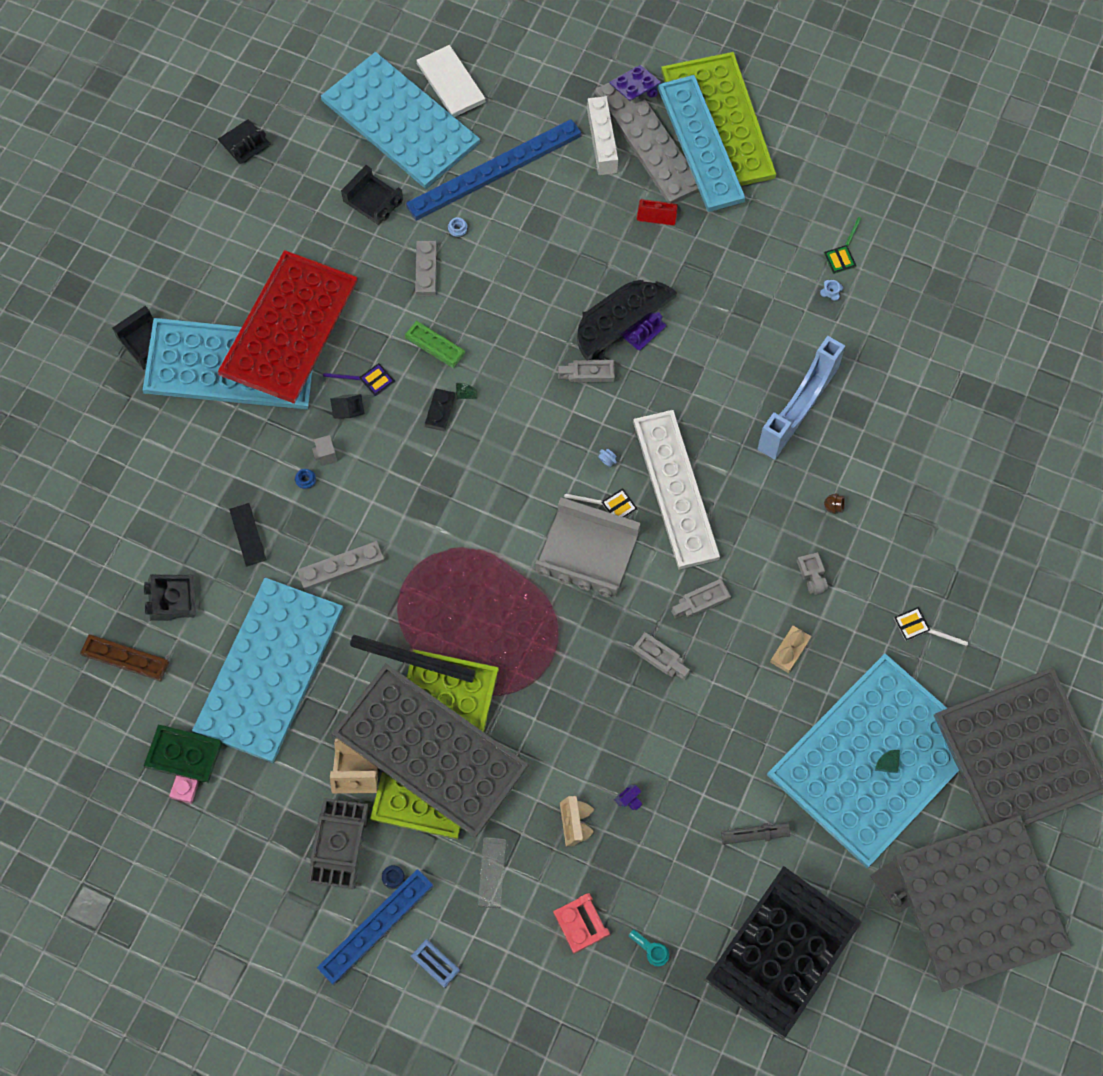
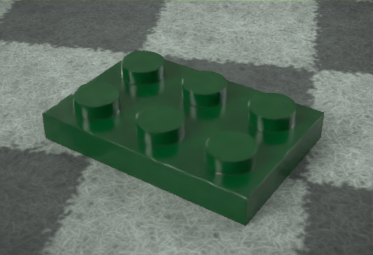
M158 724L144 767L209 784L222 741Z

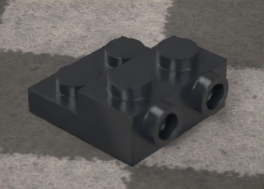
M150 574L148 582H144V595H148L149 602L145 603V614L150 615V621H171L172 618L195 617L196 606L193 575Z

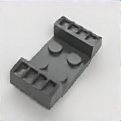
M323 799L310 859L308 883L355 889L358 876L356 867L364 827H367L369 817L368 804Z

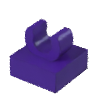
M629 785L614 801L619 806L626 807L628 805L632 810H638L643 804L636 796L642 791L636 785Z

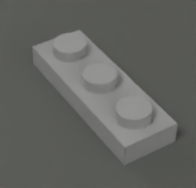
M417 241L416 296H436V241Z

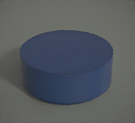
M388 866L382 872V882L389 889H397L405 881L404 872L398 866Z

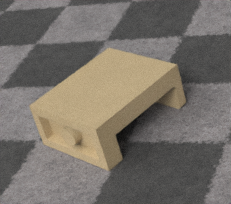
M335 739L333 771L330 772L332 793H377L379 769L340 740Z

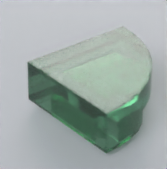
M456 383L457 399H477V390L474 387L463 383Z
M891 750L884 753L877 761L875 771L897 773L900 750Z

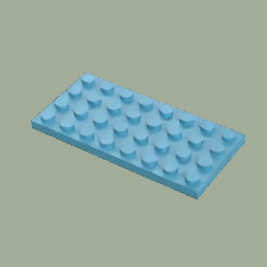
M376 52L321 95V100L425 189L480 144L479 137Z
M154 318L143 394L308 410L313 369L295 404L218 375V370L242 327Z
M264 578L192 732L219 739L223 745L274 763L344 609L343 606Z

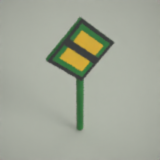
M861 217L857 218L844 246L824 252L833 274L856 267L848 246L861 221Z

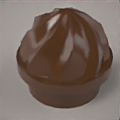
M838 493L829 495L824 501L826 510L833 514L843 513L845 506L844 496H839Z

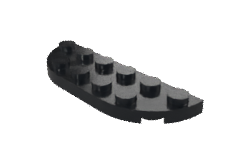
M636 280L621 286L589 309L582 317L577 332V342L583 357L587 361L674 299L677 292L658 281L652 283Z

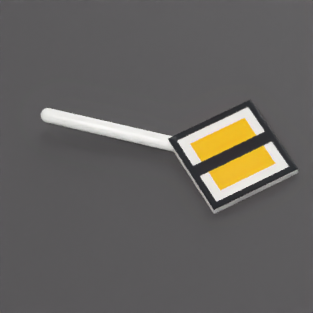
M623 488L603 501L570 494L564 495L565 498L603 505L608 513L624 518L638 510Z
M919 607L894 617L905 641L928 632L965 646L968 645L967 641L930 629Z

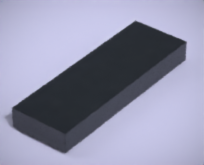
M246 503L230 508L229 511L246 567L266 561L267 559L250 504Z

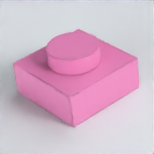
M176 775L169 797L192 804L199 782Z

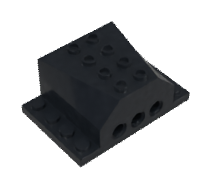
M783 866L704 981L782 1039H785L862 922Z

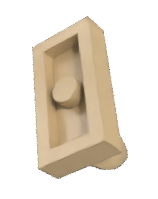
M792 626L770 663L789 673L810 641L811 636Z
M568 796L561 801L560 809L566 846H575L579 842L587 840L594 831L589 826L580 823V819L588 817L594 811V808L587 803L577 801V796Z

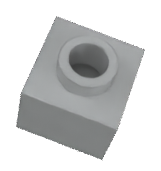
M330 435L314 439L316 447H313L312 450L315 460L320 459L321 466L337 462Z

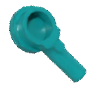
M635 929L631 931L629 937L647 951V959L651 965L661 967L668 962L670 953L665 945L655 942L650 943Z

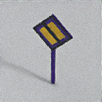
M380 363L361 376L323 373V377L361 380L374 396L395 382Z

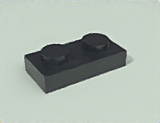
M435 388L425 421L426 428L440 431L446 430L455 399V392Z

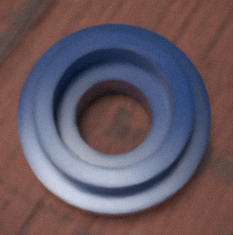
M309 469L299 470L295 475L296 485L302 489L311 488L316 482L314 472ZM304 478H309L306 482L302 481Z

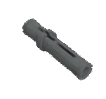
M788 822L774 825L764 823L763 826L721 831L723 845L765 840L767 842L773 838L790 837Z

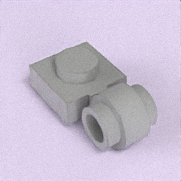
M818 552L798 557L797 563L803 579L811 578L810 581H807L809 593H814L815 595L824 593V590L828 589L826 579L820 577V575L824 574L825 570Z

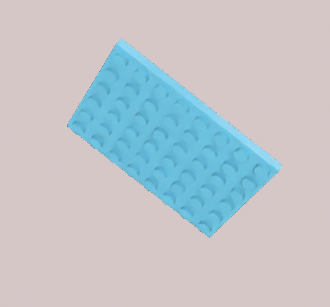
M884 654L767 773V776L868 869L959 772L934 718L935 713L945 710L947 707L888 655Z

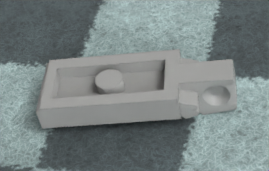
M573 360V363H568V366H558V379H569L570 382H614V360Z
M719 579L685 594L679 600L680 604L672 607L671 612L675 619L685 614L687 617L695 616L730 600L731 595L722 579Z
M645 632L632 648L634 653L671 677L675 674L685 680L690 674V669L682 665L684 661L680 658L679 654Z

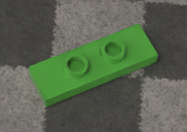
M417 320L405 333V339L452 368L465 355V350Z

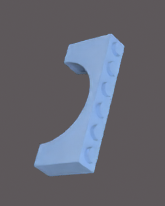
M829 336L826 337L817 350L809 371L790 402L779 415L773 412L762 428L758 445L760 452L776 460L839 369L845 345Z

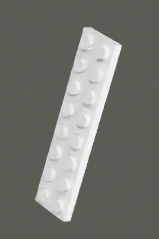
M670 410L634 419V427L678 570L719 560V552L674 411Z

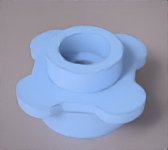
M826 280L824 282V289L820 291L822 297H829L836 301L839 299V292L843 290V286L835 280Z

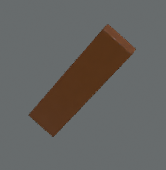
M90 634L80 652L84 657L160 682L169 664L167 659Z

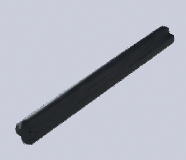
M353 635L350 640V646L470 683L475 679L476 672L472 669L358 635Z

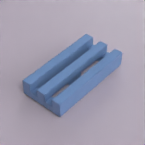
M427 939L411 955V958L444 988L460 972V969ZM427 946L453 971L449 973L424 948ZM421 953L447 978L443 980L418 955Z

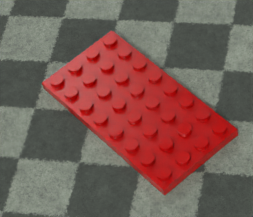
M284 250L222 362L218 375L295 404L357 283L358 277Z

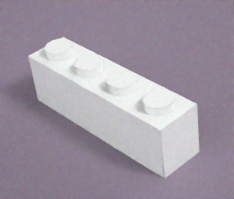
M607 96L588 98L587 113L598 175L617 173L618 156Z

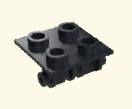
M249 119L218 138V141L239 164H242L271 145L265 137L266 133L264 130L261 129L259 131Z

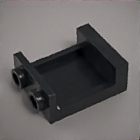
M367 165L341 190L343 202L377 225H380L383 220H387L391 212L403 202L402 189L398 187L394 190L373 176L372 168Z
M143 306L112 327L116 338L143 370L146 369L154 320L146 306Z

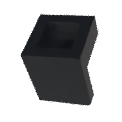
M349 394L330 398L334 419L352 418L365 414L361 394Z

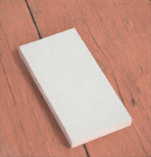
M450 45L417 59V65L453 117L486 102L485 97Z

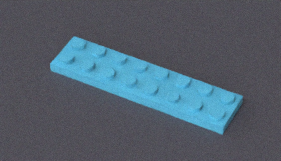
M695 75L659 84V93L707 211L710 212L744 203V193Z

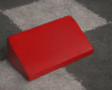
M641 199L638 205L637 221L675 225L678 204Z

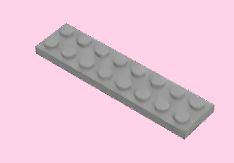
M609 83L596 88L595 94L597 97L607 96L611 118L667 203H677L698 193L699 189L687 160L643 95L629 101Z

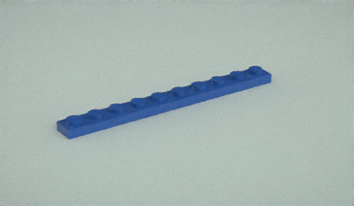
M570 119L406 202V207L417 221L580 138L581 131L573 120Z

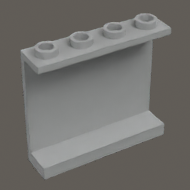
M561 497L558 503V512L539 560H536L535 571L543 577L551 576L557 578L562 583H573L583 590L589 591L591 589L604 597L612 596L616 598L640 532V523Z

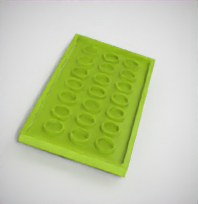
M734 52L661 66L664 82L695 75L740 186L776 178V172Z
M413 650L415 653L472 669L476 672L474 681L470 683L409 665L406 678L484 732L499 668ZM382 772L370 817L371 821L458 840L461 830L459 826Z

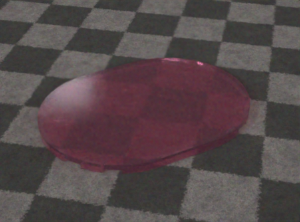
M456 547L437 554L434 553L422 560L411 570L400 589L397 605L398 621L403 636L413 650L498 667L499 671L493 696L508 695L528 687L544 674L554 658L558 645V622L550 601L533 583L503 560L489 552L480 549Z

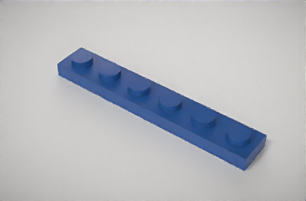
M417 869L317 969L334 986L434 887L433 884Z

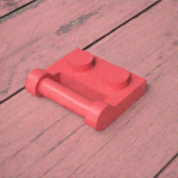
M590 893L553 911L573 954L611 935L608 928L604 927L592 903L593 898ZM581 906H584L597 932L592 936L577 909Z

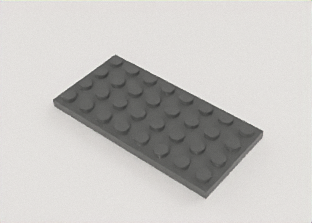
M386 663L332 732L335 738L475 839L529 766L528 763Z

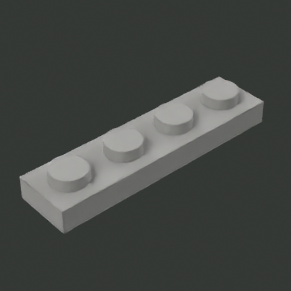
M377 541L297 569L304 591L384 563V558Z

